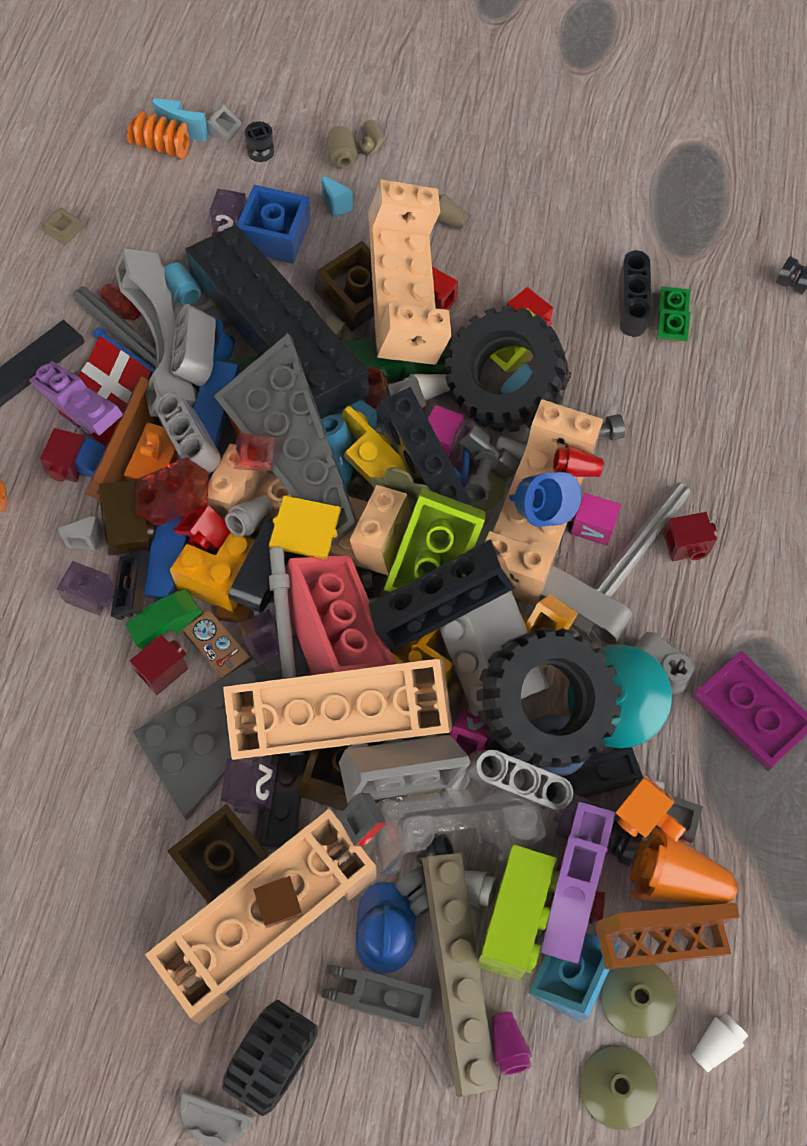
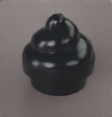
M434 833L427 836L424 844L420 847V853L416 856V860L423 865L422 858L455 854L447 835H437Z

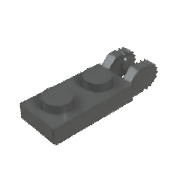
M336 965L330 966L328 974L336 979L356 982L353 996L330 988L324 989L322 998L350 1006V1009L418 1029H424L433 993L432 989L362 969L355 971Z

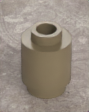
M344 126L332 128L326 139L331 163L336 168H349L358 160L353 134Z

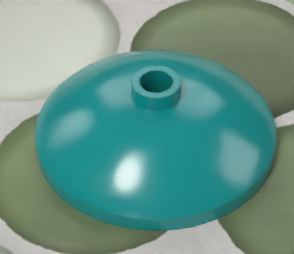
M612 645L601 648L607 655V658L603 660L606 666L614 665L618 674L612 677L614 685H621L622 696L616 699V705L622 707L619 718H613L611 724L616 726L612 737H604L602 740L605 742L606 747L628 748L643 744L662 729L670 714L672 689L669 678L660 663L650 654L639 648L627 645ZM569 683L568 705L572 716L575 699L571 683Z

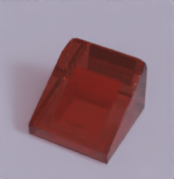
M246 433L240 434L236 442L234 469L271 471L275 438Z

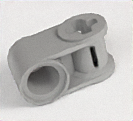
M646 632L634 647L647 652L660 663L669 681H671L672 694L682 693L686 690L693 673L692 661L667 644L659 635L653 632Z

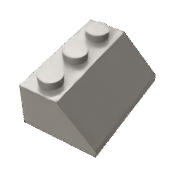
M512 591L439 628L474 716L478 715V711L483 710L482 701H476L477 690L483 688L484 682L479 680L481 672L490 665L487 660L494 652L500 651L502 649L501 645L507 641L528 633ZM541 665L534 667L527 674L522 685L521 699L549 688Z
M438 734L419 736L416 740L404 741L403 738L386 740L382 745L369 746L368 743L354 744L344 751L339 761L348 804L359 793H370L372 798L376 800L451 788L470 764L469 756L451 735L438 736Z

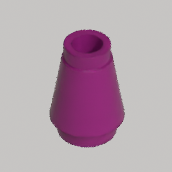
M503 1012L492 1016L495 1066L500 1068L501 1075H513L531 1068L529 1058L532 1057V1053L514 1019L513 1012Z

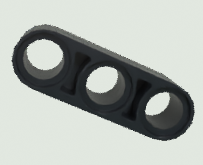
M633 250L625 255L619 277V312L621 331L627 336L638 337L645 332L652 309L651 270L649 256L642 251Z
M273 515L266 519L229 592V600L259 613L266 609L274 594V591H270L269 576L272 575L269 551L271 548L269 543L275 526L273 522L275 516ZM283 551L286 567L294 553Z

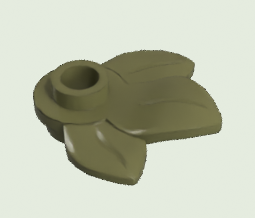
M397 467L387 468L384 479L374 477L369 480L374 489L378 485L406 493L411 512L414 510L421 488L430 490L424 484L413 483L411 475Z

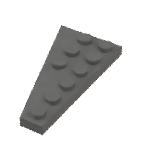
M287 333L216 393L214 397L292 497L341 507L335 529L337 537L333 538L331 544L333 546L355 528L358 522L293 339Z
M295 634L292 636L296 677H303L310 672L298 637ZM279 644L133 732L186 821L195 812L194 809L206 795L209 796L215 789L216 783L228 769L233 768L240 760H232L223 687L282 679Z

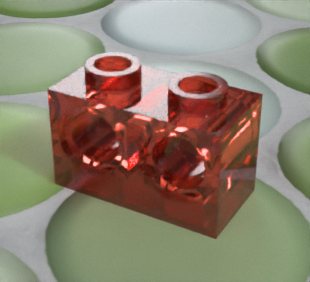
M187 457L136 480L135 513L156 526L165 525L171 520L191 514L195 510L208 505V471Z

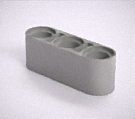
M185 304L181 308L175 320L171 372L197 386H202L208 380L213 368L216 319L190 304Z
M169 391L164 393L157 400L155 409L178 454L199 474L205 475L213 472L220 463V453L197 412L177 392Z
M485 749L476 750L469 756L470 764L467 767V772L475 781L540 807L563 809L570 804L573 798V789L568 780L499 751ZM488 756L492 760L493 769L489 775L485 776L481 771V762ZM521 770L524 773L525 782L518 789L514 784V775L517 771ZM553 783L557 793L555 798L549 801L546 791L548 786Z

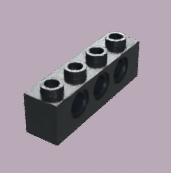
M409 387L382 399L378 415L413 482L424 484L432 492L469 505L471 500L412 388Z
M490 539L368 605L375 633L389 650L394 652L515 589L504 558Z

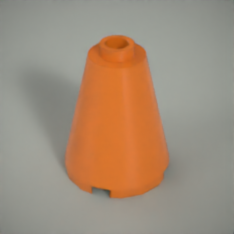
M654 827L650 832L652 835L647 842L641 841L630 869L629 880L636 882V891L630 889V894L633 898L641 901L700 906L726 904L734 900L738 885L734 880L733 873L681 840L675 841L658 827Z

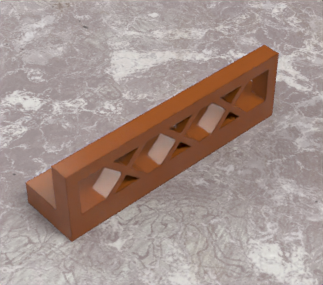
M141 376L123 410V415L115 427L84 494L99 500V484L126 481L124 473L147 423L153 424L156 418L155 416H150L145 396V390L149 384L148 379Z
M736 903L617 913L597 921L595 924L606 970L729 955L731 950L723 924L740 918ZM705 927H711L716 948H711L700 938ZM676 930L689 940L684 951L671 941ZM646 933L650 934L660 943L654 955L641 944ZM618 936L630 947L625 958L617 959L612 937Z

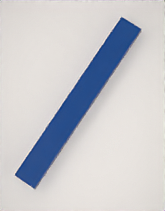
M213 361L212 372L206 383L200 386L194 410L197 412L216 448L219 444L227 412L214 395L237 377L241 370L238 364ZM180 455L149 552L150 558L144 597L158 600L174 593L176 586L170 568L186 544H189L190 540L188 535H177L174 529L191 506H200L201 495L209 477V474H199Z

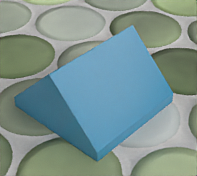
M586 933L578 964L546 955L528 993L580 1023L588 1018L609 972L605 967L599 937ZM613 941L617 954L620 945Z

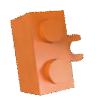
M151 423L146 424L124 473L126 481L139 479L141 490H146L148 496L163 500L167 497L179 458V454L164 427Z
M645 774L616 810V814L620 816L617 823L634 837L640 833L646 838L653 828L658 825L677 841L686 830L681 823L667 813L674 804V798Z

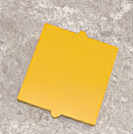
M284 495L278 516L273 519L275 526L269 547H282L283 551L327 560L332 540L337 537L335 529L341 507Z

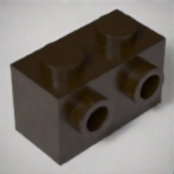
M139 479L99 484V500L108 556L132 553L140 549L148 551L149 540L154 539L152 521L145 520L144 510L149 509L148 495L146 490L140 489Z

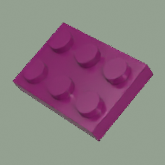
M742 650L695 691L692 696L767 771L775 766L807 735V712Z

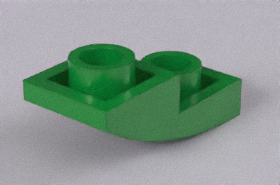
M661 286L658 301L657 339L688 341L691 313L689 312L690 289Z
M183 589L142 610L141 614L129 620L125 626L136 646L143 650L159 635H163L169 629L178 634L202 611L187 589Z

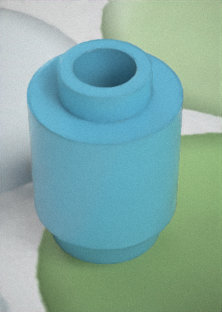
M176 262L166 265L164 267L167 289L171 291V297L182 306L194 304L201 294L198 282L182 263Z

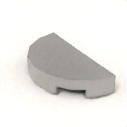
M181 1090L178 1107L182 1123L189 1135L204 1145L224 1146L236 1142L248 1132L256 1118L250 1114Z

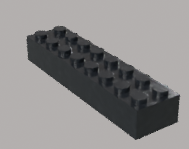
M237 224L185 248L190 274L259 356L263 355L289 333L293 339L321 419L334 415L345 409L348 405L350 406L369 396L368 369Z

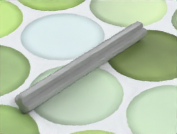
M682 483L674 485L594 587L595 589L609 597L613 595L665 528L668 520L675 515L689 497V487L684 486Z

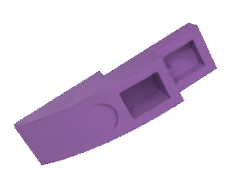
M53 361L40 367L36 375L29 380L53 405L90 434L93 432L98 435L102 434L123 415L115 404L87 388L78 376Z
M582 802L578 803L541 953L572 963H579L616 812Z

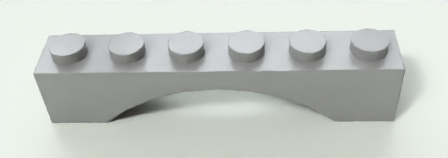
M123 249L115 267L120 291L142 313L151 328L156 343V369L145 390L150 416L159 417L155 409L156 402L164 393L169 391L177 392L192 407L197 399L195 387L192 386L191 382L171 372L174 327L177 314L172 309L171 291L167 289L165 268L161 265L158 252Z

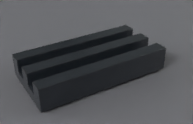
M140 549L119 557L111 617L122 620L124 616L131 617L133 613L137 615L142 613L150 558L149 552Z

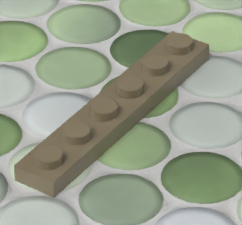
M462 853L422 858L456 1096L464 1097L498 1090Z

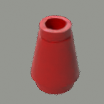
M566 445L565 448L558 447L556 449L553 459V472L569 473L574 477H600L604 460Z

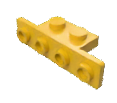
M348 405L343 410L341 416L344 418L349 431L358 440L344 453L343 457L369 483L370 478L384 479L385 471L389 467H397L409 473L400 455L391 447L387 437L382 433H377L368 424V420L363 413L354 410Z

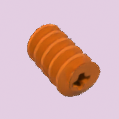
M141 110L137 117L131 119L128 125L127 140L131 145L137 144L141 148L147 147L151 151L157 150L159 153H167L171 157L178 156L181 160L186 157L190 143L186 123H181L178 128L177 121L174 119L168 124L166 117L162 116L158 121L156 114L152 113L148 117L147 112Z

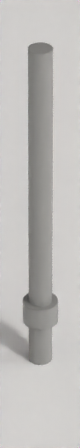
M276 547L269 549L272 575L269 576L270 591H274L282 679L296 677L287 592L291 587L289 574L285 572L283 548ZM304 751L290 752V756L304 754Z

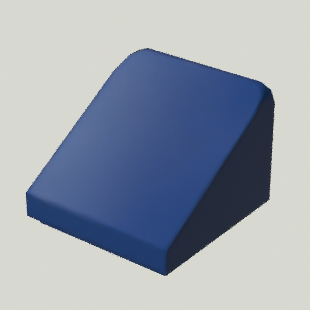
M85 439L75 460L79 474L88 477L93 476L106 446L93 439Z

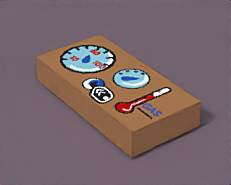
M210 610L183 629L184 635L221 678L251 661L250 656Z

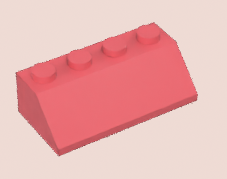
M350 555L328 556L327 560L315 557L289 559L285 572L290 577L291 588L287 590L290 619L312 675L396 664L389 648L375 633L368 605L370 601Z

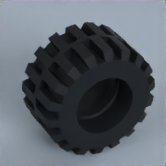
M278 999L269 1004L253 1023L232 1057L224 1074L222 1089L262 1117L276 1107L300 1070L315 1042L318 1025Z

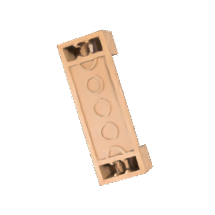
M381 179L369 208L377 358L436 365L451 338L449 310L435 308L429 235L440 214L439 193L436 188Z
M541 399L532 422L527 447L493 532L489 531L486 541L491 539L504 558L510 574L514 577L512 578L515 589L512 590L514 598L533 605H537L567 523L543 527L532 526L527 519L517 512L515 502L509 499V495L516 494L519 483L529 476L541 473H554L553 459L558 447L565 448L566 445L593 454L603 423L601 418ZM575 477L581 487L584 477Z
M230 443L201 496L205 504L209 505L225 521L231 507L260 496L267 497L270 484L278 478L274 474L267 473L261 456L257 451ZM376 485L368 502L349 497L358 524L333 546L331 545L328 556L350 555L355 566L389 576L412 512L406 493ZM273 508V511L252 534L258 535L266 519L271 515L277 517L279 510Z
M443 659L223 687L232 760L449 733L452 730Z
M329 808L146 953L145 956L188 1016L197 1024H201L230 1000L226 992L340 898L344 896L349 902L377 879L376 865L361 847L353 845L342 823ZM290 876L303 915L265 928L253 889Z

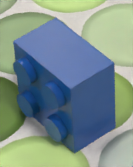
M254 184L237 226L265 257L294 264L311 221L309 197Z

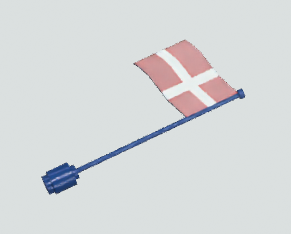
M97 327L93 336L98 340L88 362L80 371L78 377L87 388L115 404L123 413L131 393L141 376L150 380L156 368L106 335V330ZM58 411L62 417L106 447L119 419L100 435L95 432L90 434L62 411ZM226 417L225 424L234 430L230 420ZM264 461V466L268 468L270 471H272L270 467L267 465V463Z

